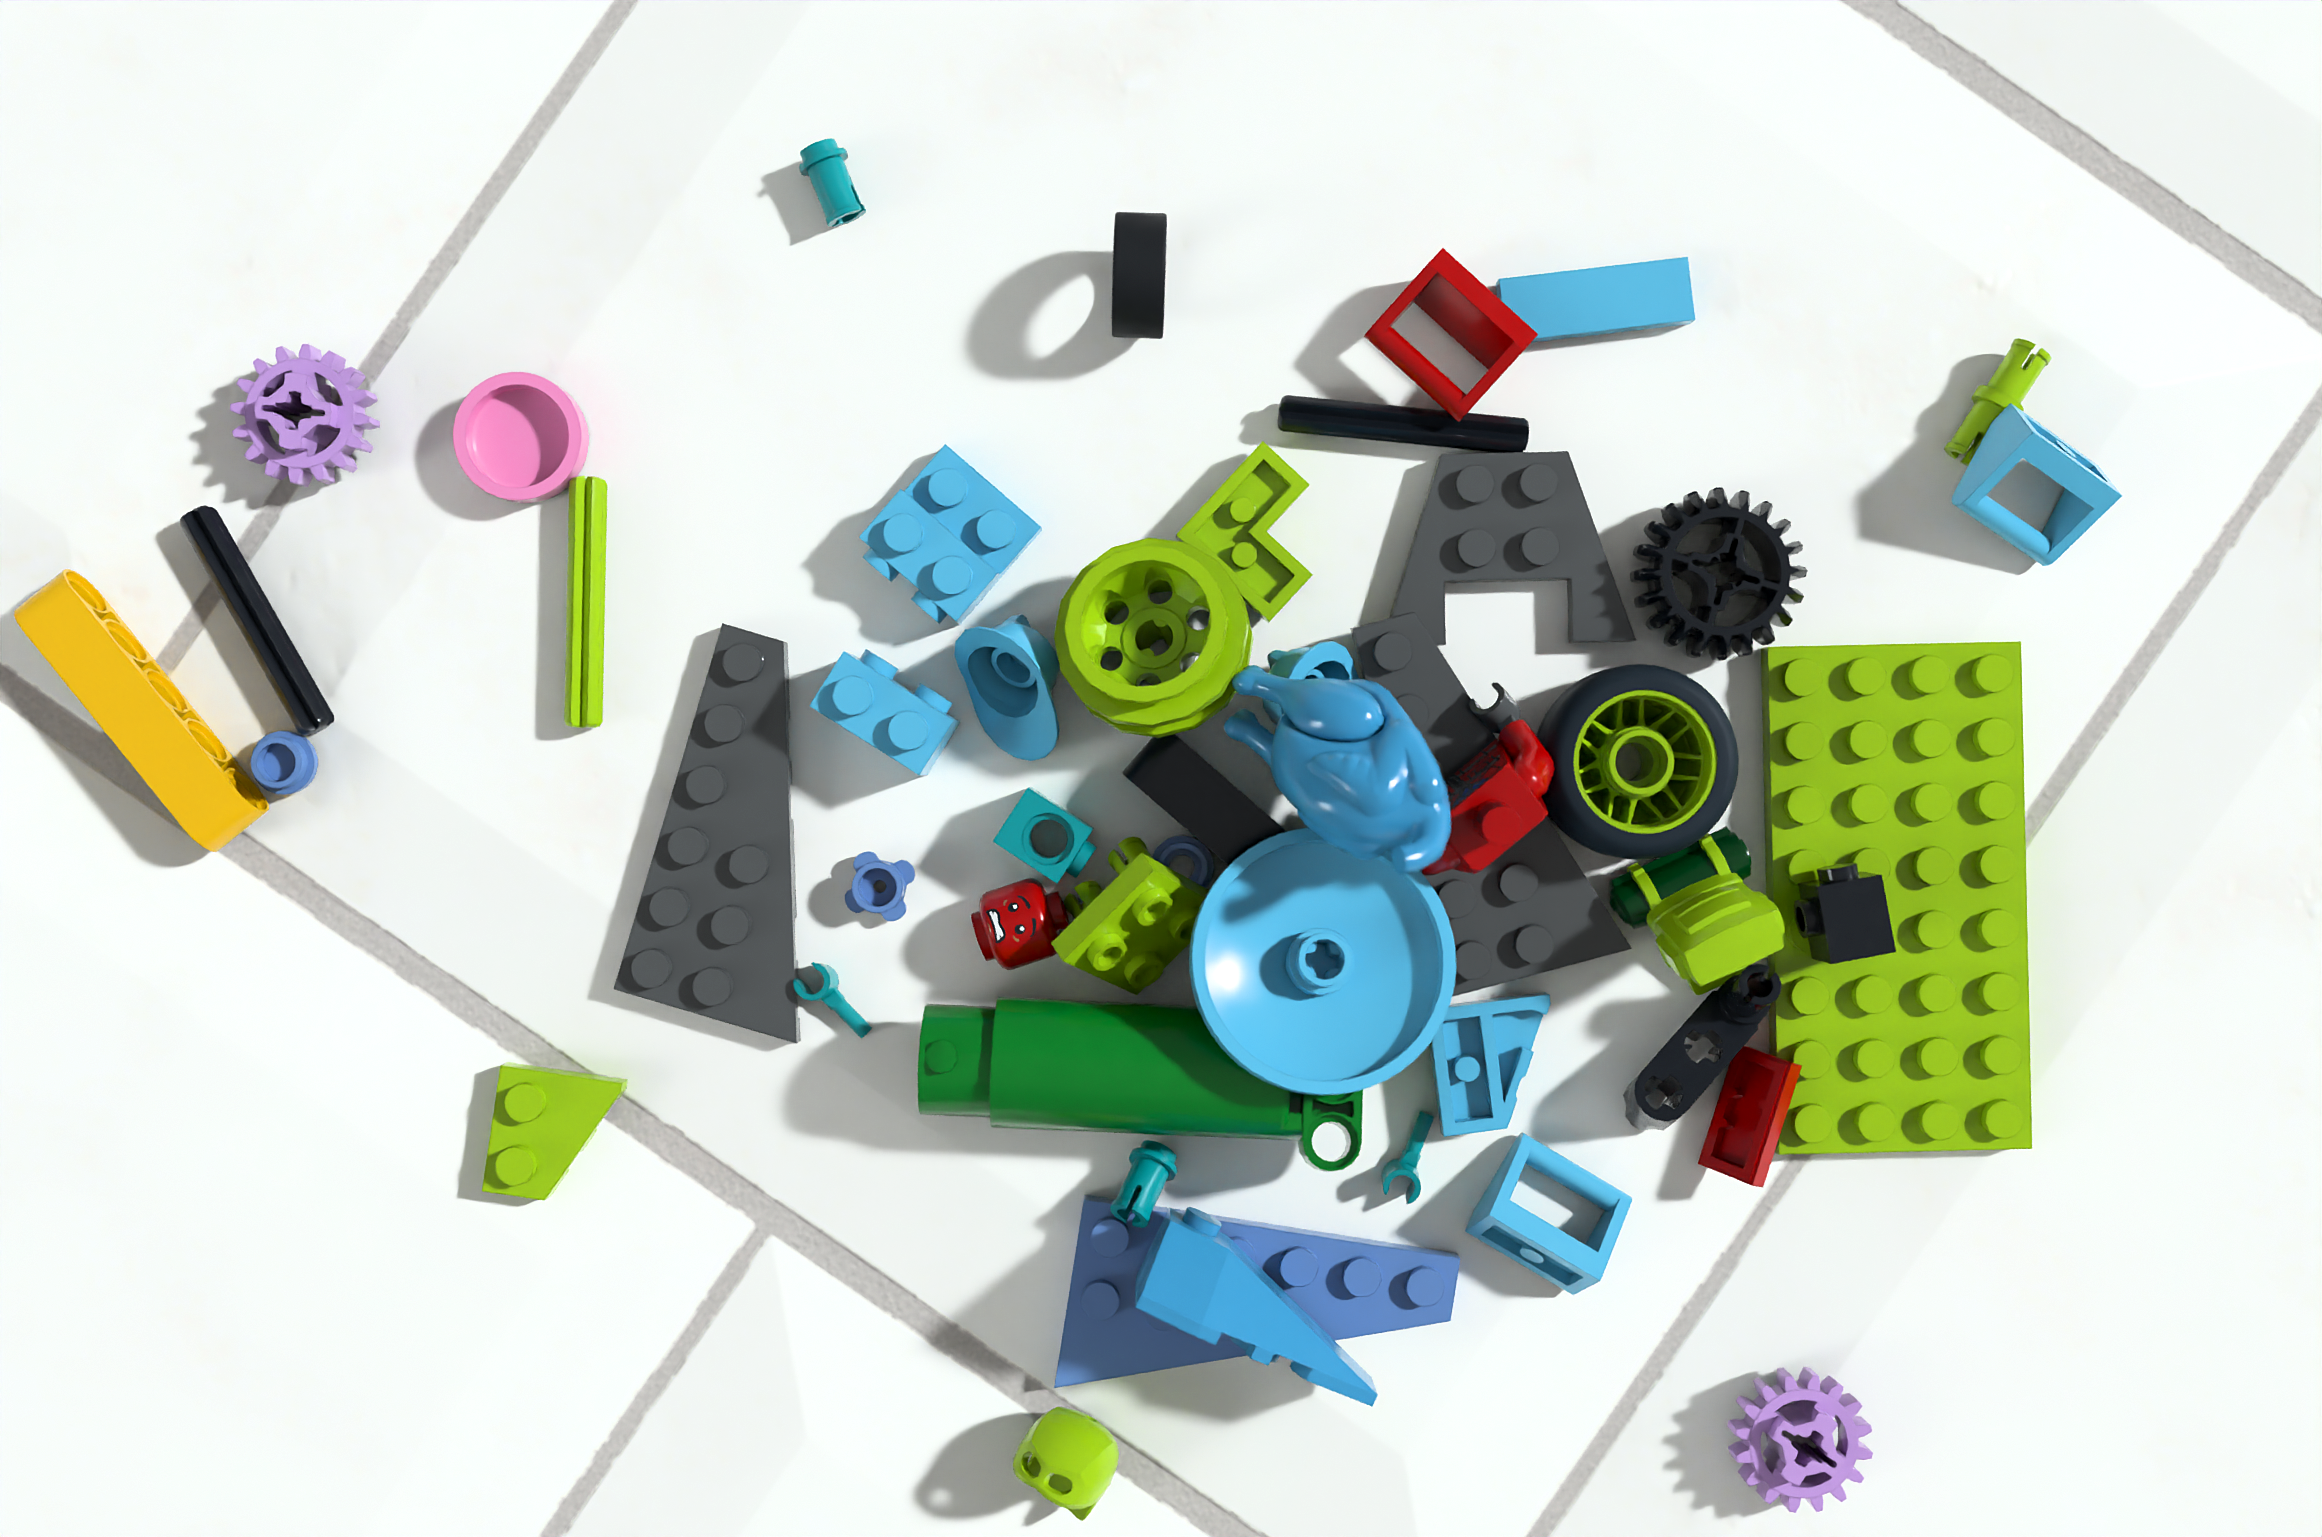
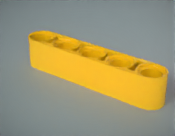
M65 569L15 609L14 617L23 632L182 828L199 845L209 851L217 852L269 810L268 802L260 789L102 594L87 579L73 570Z

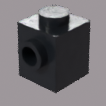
M1842 863L1818 868V880L1798 883L1801 899L1794 902V916L1800 935L1803 938H1808L1812 959L1836 964L1896 952L1882 874L1858 872L1857 863Z

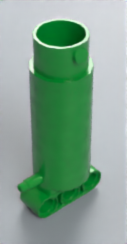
M998 997L996 1007L927 1004L924 1008L918 1056V1109L921 1115L990 1117V1124L993 1128L1298 1141L1299 1153L1305 1163L1316 1170L1324 1172L1345 1169L1353 1164L1360 1152L1362 1143L1363 1089L1337 1095H1309L1280 1089L1248 1073L1223 1051L1206 1027L1197 1006ZM1324 1123L1336 1125L1345 1135V1151L1334 1161H1326L1320 1158L1312 1146L1313 1133L1318 1126Z

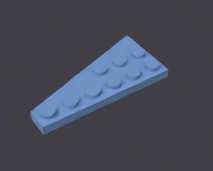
M1084 1195L1054 1388L1247 1356L1246 1351L1237 1346L1230 1336L1222 1333L1215 1345L1135 1308L1136 1275L1169 1208L1154 1206L1147 1227L1140 1228L1132 1226V1221L1135 1217L1132 1211L1126 1223L1111 1213L1110 1207L1116 1199ZM1174 1209V1210H1176V1211H1178V1212H1181V1213H1183V1214H1184L1185 1211H1186V1210ZM1209 1214L1222 1223L1219 1232L1226 1234L1334 1341L1451 1321L1460 1265V1257L1455 1252Z

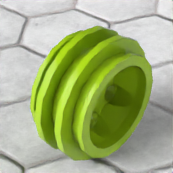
M1145 538L1112 547L1082 568L1060 602L1054 632V641L1061 673L1090 713L1122 733L1157 738L1196 729L1227 707L1236 693L1232 687V679L1238 672L1249 665L1254 641L1245 601L1241 596L1238 586L1219 561L1187 542L1157 538ZM1173 592L1169 601L1164 604H1156L1150 600L1151 593ZM1126 606L1129 609L1127 619L1118 625L1111 624L1110 622L1113 617ZM1198 610H1206L1210 613L1207 627L1200 630L1189 627L1188 620L1191 614ZM1164 639L1166 644L1170 646L1169 649L1163 654L1155 656L1154 652L1150 649L1151 645L1158 640ZM1109 651H1118L1123 655L1120 667L1113 671L1102 668L1101 659L1104 654ZM1143 679L1152 684L1151 686H1139Z

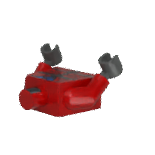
M1494 682L1491 684L1498 693V698L1491 707L1482 709L1474 698L1470 700L1471 711L1488 730L1499 734L1498 739H1495L1445 781L1450 805L1451 834L1440 859L1420 870L1424 875H1436L1452 869L1476 874L1486 868L1544 820L1549 813L1541 796L1547 791L1553 777V760L1524 720H1519L1521 714L1519 705L1499 683Z

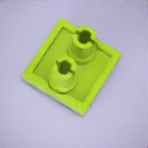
M1128 837L1118 844L1127 857L1126 861L1115 849L1109 853L1108 863L1119 876L1104 891L1097 882L1084 881L1074 888L1083 901L1082 905L1075 895L1069 893L1064 900L1065 908L1073 915L1075 920L1051 944L1063 962L1138 995L1145 987L1154 983L1162 975L1164 968L1190 944L1196 916L1209 889L1154 860L1141 838Z

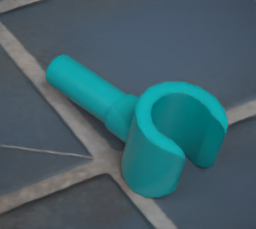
M812 962V966L821 972L824 977L823 988L815 994L803 980L795 978L793 984L796 993L805 1000L823 1001L830 1010H834L862 1039L871 1031L872 1027L838 991L839 978L835 969L826 964Z
M1420 1111L1406 1148L1403 1149L1400 1158L1393 1159L1384 1166L1381 1177L1385 1195L1389 1191L1390 1182L1393 1178L1403 1175L1412 1179L1405 1195L1406 1204L1413 1203L1419 1197L1421 1183L1417 1165L1434 1116Z

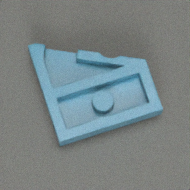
M1539 992L1450 1004L1442 1025L1429 1044L1440 1132L1444 1137L1508 1128L1517 1102L1516 1092L1521 1079L1526 1076L1534 1053L1531 1049L1543 1014L1547 1015L1551 1004L1550 994Z

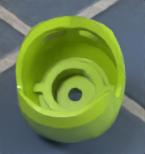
M1061 1406L1055 1407L1043 1414L1031 1426L1021 1441L1013 1458V1471L1017 1478L1037 1489L1046 1499L1068 1509L1077 1519L1084 1521L1111 1484L1118 1466V1445L1108 1429L1095 1418L1078 1410Z

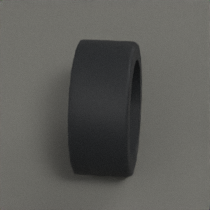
M1115 213L1112 271L1113 337L1163 338L1167 215L1165 213Z

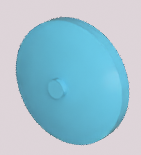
M1302 828L1280 833L1251 847L1235 859L1217 878L1205 896L1194 922L1189 949V973L1196 1005L1206 1027L1223 1051L1235 1063L1253 1076L1280 1089L1309 1095H1337L1366 1089L1388 1080L1415 1061L1428 1047L1442 1025L1451 1003L1456 976V949L1451 925L1443 904L1432 885L1420 870L1400 875L1396 872L1392 861V854L1388 851L1373 860L1357 859L1331 845L1310 828Z

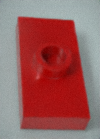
M1744 1045L1730 1061L1698 1164L1751 1186L1763 1188L1802 1065Z

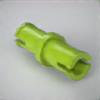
M2014 339L2010 350L1988 384L1979 385L1972 395L1971 399L1974 406L1952 440L1944 448L1948 455L1956 459L1959 454L1964 455L1966 453L1960 463L1968 466L1991 422L2010 403L2024 411L2021 405L2023 399L2044 367L2052 359L2046 350L2040 348L2036 354H2030L2036 344L2025 339Z

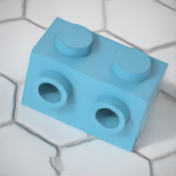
M865 649L860 658L843 651L809 706L916 774L928 775L960 724V721L947 714L953 703L921 683L915 692L893 680L899 669L868 649Z

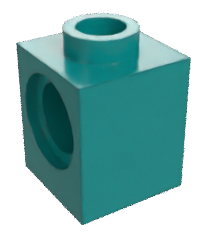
M1033 787L1026 789L993 839L994 843L1057 884L1065 872L1077 878L1097 846L1087 840L1094 830L1092 826ZM1054 820L1065 828L1068 841L1066 848L1059 855L1045 856L1035 849L1032 843V832L1040 821Z

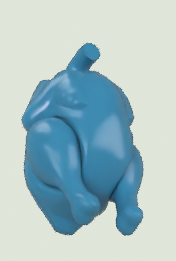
M1248 665L1234 676L1232 687L1238 694L1257 696L1274 702L1284 710V714L1280 718L1274 734L1263 727L1255 714L1246 708L1238 710L1235 715L1229 717L1224 724V730L1230 738L1244 742L1265 760L1270 767V772L1277 788L1297 809L1299 818L1307 827L1331 845L1357 859L1373 860L1387 851L1390 852L1394 868L1400 875L1422 870L1440 859L1451 834L1450 805L1446 784L1442 778L1440 768L1420 731L1387 689L1376 682L1364 679H1288L1266 673L1256 665Z

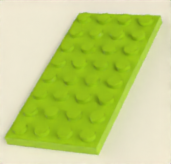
M2021 641L1779 646L1761 648L1766 896L1779 909L1785 932L1782 935L1784 948L1768 956V967H1770L1768 979L1776 972L1781 981V993L1771 1003L1769 1009V1047L1771 1055L1802 1065L1775 1153L1786 1155L2032 1149ZM1842 863H1857L1858 872L1882 874L1896 952L1836 964L1812 959L1808 938H1803L1800 935L1794 916V902L1801 899L1798 883L1818 880V868Z

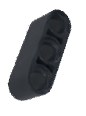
M1175 734L1161 738L1152 737L1122 772L1124 776L1228 866L1248 849L1263 840L1287 832Z

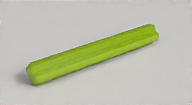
M577 476L571 478L569 482L564 721L567 726L574 728H596L603 721L607 483L605 480L595 476Z

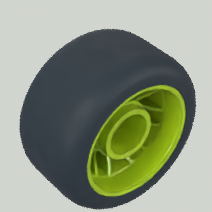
M1646 664L1624 665L1605 669L1582 678L1564 691L1545 714L1536 735L1551 756L1554 764V773L1549 787L1541 796L1549 816L1571 839L1601 854L1642 860L1664 857L1679 852L1700 840L1717 824L1726 811L1736 787L1739 766L1738 747L1732 725L1725 711L1712 694L1702 685L1682 673L1665 667ZM1626 744L1635 747L1642 759L1639 773L1630 780L1621 777L1616 769L1617 752Z

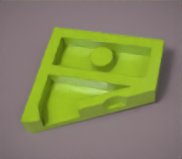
M512 1062L500 1065L482 1191L544 1201L551 1197L569 1172V1167L585 1149L597 1132V1127L615 1101L620 1099L625 1092L628 1079Z

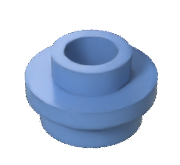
M1180 835L1166 839L1156 848L1152 857L1169 867L1171 860L1178 855L1190 857L1194 862V871L1188 878L1207 888L1213 876L1214 864L1209 850L1203 843L1193 837Z

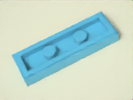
M1688 257L1501 278L1495 283L1497 297L1538 333L1531 343L1688 325L1695 321Z

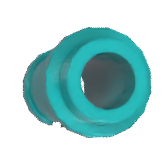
M829 138L812 143L800 151L803 161L799 165L800 173L803 176H809L829 227L850 223L866 213L865 206L859 199L844 163L848 158L846 149L838 148L835 139Z
M1145 1140L1140 1148H1134L1129 1156L1132 1166L1116 1200L1113 1201L1110 1207L1111 1213L1126 1223L1132 1211L1135 1214L1132 1226L1147 1227L1151 1219L1150 1215L1166 1181L1173 1180L1178 1170L1175 1166L1176 1154L1167 1146L1152 1140Z

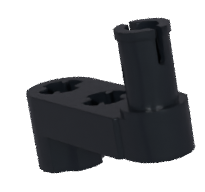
M1762 964L1750 965L1741 974L1729 978L1717 991H1712L1626 1088L1623 1094L1626 1104L1625 1117L1632 1126L1641 1131L1650 1129L1664 1131L1690 1109L1758 1030V1024L1767 1015L1771 1003L1781 993V981L1776 972L1769 979H1766L1763 975L1770 967ZM1747 994L1752 998L1749 1002L1744 1000ZM1703 1036L1709 1039L1714 1046L1708 1053L1715 1055V1061L1713 1062L1706 1057L1698 1063L1693 1061L1687 1054L1693 1046L1685 1044L1686 1037L1695 1042ZM1656 1088L1661 1090L1667 1097L1662 1102V1106L1657 1110L1646 1101Z

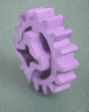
M302 344L298 357L293 351L283 346L277 347L275 356L277 364L271 365L259 358L255 359L253 365L260 375L257 380L252 382L239 378L237 385L244 392L248 393L246 402L230 404V411L245 416L246 423L232 431L233 436L246 442H253L244 455L246 459L260 465L266 463L264 474L283 480L288 475L290 483L303 487L309 486L312 474L319 482L328 485L335 483L334 467L336 466L354 473L358 468L351 454L355 449L371 453L374 448L367 440L362 438L364 429L371 430L380 427V421L365 415L364 408L373 405L378 400L375 394L367 390L357 389L366 378L363 372L353 367L345 368L346 359L330 350L322 357L321 350L309 344ZM326 379L329 380L338 391L343 406H338L332 400V386L326 384ZM312 409L325 414L324 416H311V419H300L299 422L287 418L288 415L300 416V413H310ZM269 426H272L279 434V445L272 438Z
M1783 1367L1777 1369V1384L1770 1387L1759 1377L1753 1380L1759 1395L1754 1401L1747 1397L1739 1396L1736 1402L1746 1412L1744 1420H1728L1727 1425L1735 1436L1742 1439V1441L1730 1445L1728 1450L1737 1463H1744L1738 1471L1749 1487L1757 1485V1493L1769 1504L1774 1502L1780 1495L1781 1503L1789 1512L1796 1513L1799 1508L1801 1498H1805L1816 1512L1823 1511L1822 1495L1829 1492L1840 1502L1846 1500V1494L1841 1484L1846 1478L1853 1482L1862 1483L1864 1477L1854 1467L1856 1459H1872L1873 1452L1858 1440V1438L1872 1432L1871 1425L1861 1416H1855L1862 1408L1861 1403L1850 1393L1842 1394L1844 1387L1830 1375L1820 1383L1819 1376L1808 1367H1803L1798 1381H1795L1793 1376ZM1836 1427H1838L1837 1447H1835L1832 1435ZM1785 1430L1794 1436L1798 1434L1801 1437H1808L1817 1447L1813 1448L1805 1442L1803 1444L1797 1441L1791 1442L1782 1431ZM1762 1431L1766 1433L1768 1446L1763 1453H1761ZM1762 1454L1767 1459L1765 1462L1763 1460Z

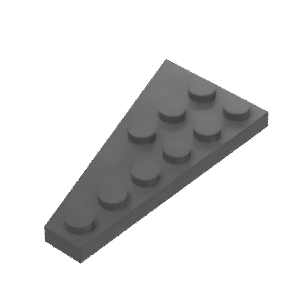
M1415 612L1350 628L1363 679L1380 684L1397 700L1415 727L1420 731L1440 768L1444 782L1497 739L1471 711L1470 696ZM1547 816L1486 868L1476 874L1452 869L1436 875H1424L1440 898L1453 932L1456 949V976L1452 997L1632 949Z
M722 623L614 990L797 1044L801 1041L797 993L793 984L794 979L799 978L795 945V918H797L794 822L791 819L790 785H792V761H789L788 720L790 719L788 643Z

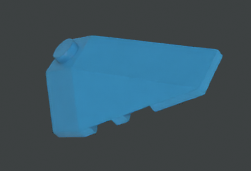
M1169 1207L1136 1275L1135 1308L1215 1345L1221 1334H1226L1230 1336L1237 1346L1246 1351L1245 1353L1250 1359L1268 1366L1270 1362H1278L1280 1356L1292 1361L1289 1366L1291 1370L1306 1381L1371 1407L1373 1406L1378 1394L1372 1377L1226 1234L1219 1232L1222 1227L1220 1221L1196 1208L1187 1207L1183 1214Z

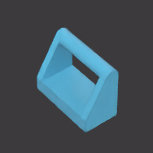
M2010 403L1991 422L1954 491L1951 501L1956 507L2042 566H2049L2122 497V494L2097 464ZM2022 458L2065 488L2042 533L1987 496Z
M1522 1132L1514 1141L1476 1205L1465 1232L1568 1293L1575 1295L1601 1281L1630 1208L1632 1197ZM1525 1163L1605 1210L1585 1244L1510 1200Z

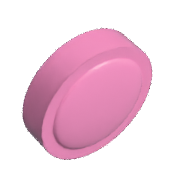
M508 372L486 379L473 388L465 397L455 417L453 444L461 468L479 488L507 501L535 503L550 499L569 487L571 478L579 475L588 453L589 434L581 409L565 390L535 374Z

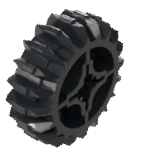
M1722 487L1711 489L1708 492L1706 503L1697 491L1688 493L1683 497L1684 511L1674 503H1670L1661 509L1662 518L1666 525L1652 521L1644 527L1643 531L1656 546L1640 544L1633 550V555L1637 559L1649 563L1648 568L1638 569L1630 573L1631 582L1648 583L1649 592L1634 598L1635 606L1645 607L1654 604L1657 612L1651 615L1645 624L1649 630L1659 628L1666 623L1670 625L1663 641L1666 646H1677L1687 635L1686 655L1688 657H1700L1705 651L1707 644L1713 661L1726 660L1730 646L1738 657L1751 655L1753 653L1752 638L1763 646L1775 641L1774 631L1770 623L1778 627H1786L1793 621L1790 613L1781 604H1798L1804 598L1803 593L1798 589L1789 587V581L1806 577L1808 571L1800 565L1790 566L1789 556L1801 552L1803 544L1799 541H1794L1784 545L1780 537L1789 530L1791 521L1782 519L1770 525L1767 519L1772 513L1773 506L1768 501L1758 504L1749 512L1750 494L1747 491L1741 490L1735 493L1729 504L1727 495ZM1702 524L1722 525L1719 537L1711 540L1705 554L1697 552L1684 554L1676 551L1682 538L1695 526ZM1746 539L1756 550L1763 573L1751 568L1746 562L1744 556ZM1721 562L1719 572L1728 576V580L1736 583L1729 582L1715 587L1716 577L1713 574L1707 573L1705 567ZM1672 576L1686 581L1690 586L1693 594L1690 610L1696 612L1695 616L1678 599L1673 587ZM1737 595L1743 597L1752 595L1759 597L1751 612L1738 623L1732 626L1713 625L1717 612L1725 610L1730 596Z

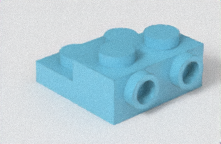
M945 444L906 490L900 489L859 538L870 547L863 558L884 577L892 582L901 573L919 589L911 600L940 624L949 615L961 625L1043 529Z

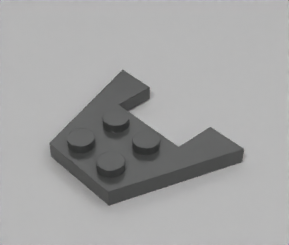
M1568 451L1441 454L1438 457L1389 618L1415 612L1437 646L1446 645L1444 583L1567 580L1569 643L1631 642L1636 640Z

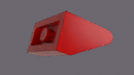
M1442 248L1372 325L1364 337L1455 420L1460 422L1537 337L1538 333ZM1413 303L1420 307L1488 369L1486 374L1467 395L1391 327Z

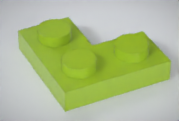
M1262 441L1176 534V538L1217 559L1238 586L1243 600L1269 623L1313 575L1267 532L1310 484Z

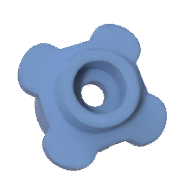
M871 851L859 854L853 862V867L857 873L853 878L852 888L845 894L847 907L855 913L866 910L872 913H881L887 921L899 920L907 911L904 896L907 885L915 879L914 867L906 860H899L895 863L880 860ZM882 880L885 882L886 889L884 892H877L875 890L874 884L876 881Z

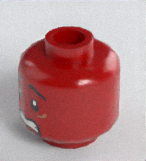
M1027 878L986 892L980 898L979 911L971 914L974 932L985 960L996 959L998 964L1006 970H1013L1057 954L1051 943L1060 935L1059 931L1066 929L1070 925L1059 891L1047 894L1042 883L1034 878Z

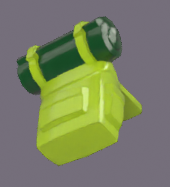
M1727 826L1711 834L1707 833L1700 840L1679 852L1653 859L1642 865H1639L1638 862L1626 867L1627 873L1609 880V903L1612 910L1616 911L1625 924H1629L1633 929L1644 926L1650 927L1657 937L1655 940L1667 966L1672 968L1680 978L1687 979L1690 989L1696 995H1702L1721 986L1732 976L1741 974L1751 964L1784 948L1782 935L1785 932L1780 911L1765 894L1760 891L1753 892L1743 883V880L1751 875V856L1744 841L1739 839L1736 833L1730 832Z

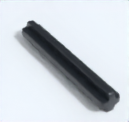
M1292 395L1283 396L1278 409V428L1283 432L1499 453L1523 452L1526 450L1529 440V422L1525 418L1467 413L1458 422L1446 410Z
M204 505L187 512L180 518L181 528L298 733L312 735L326 729L334 722V715L218 511L213 507Z

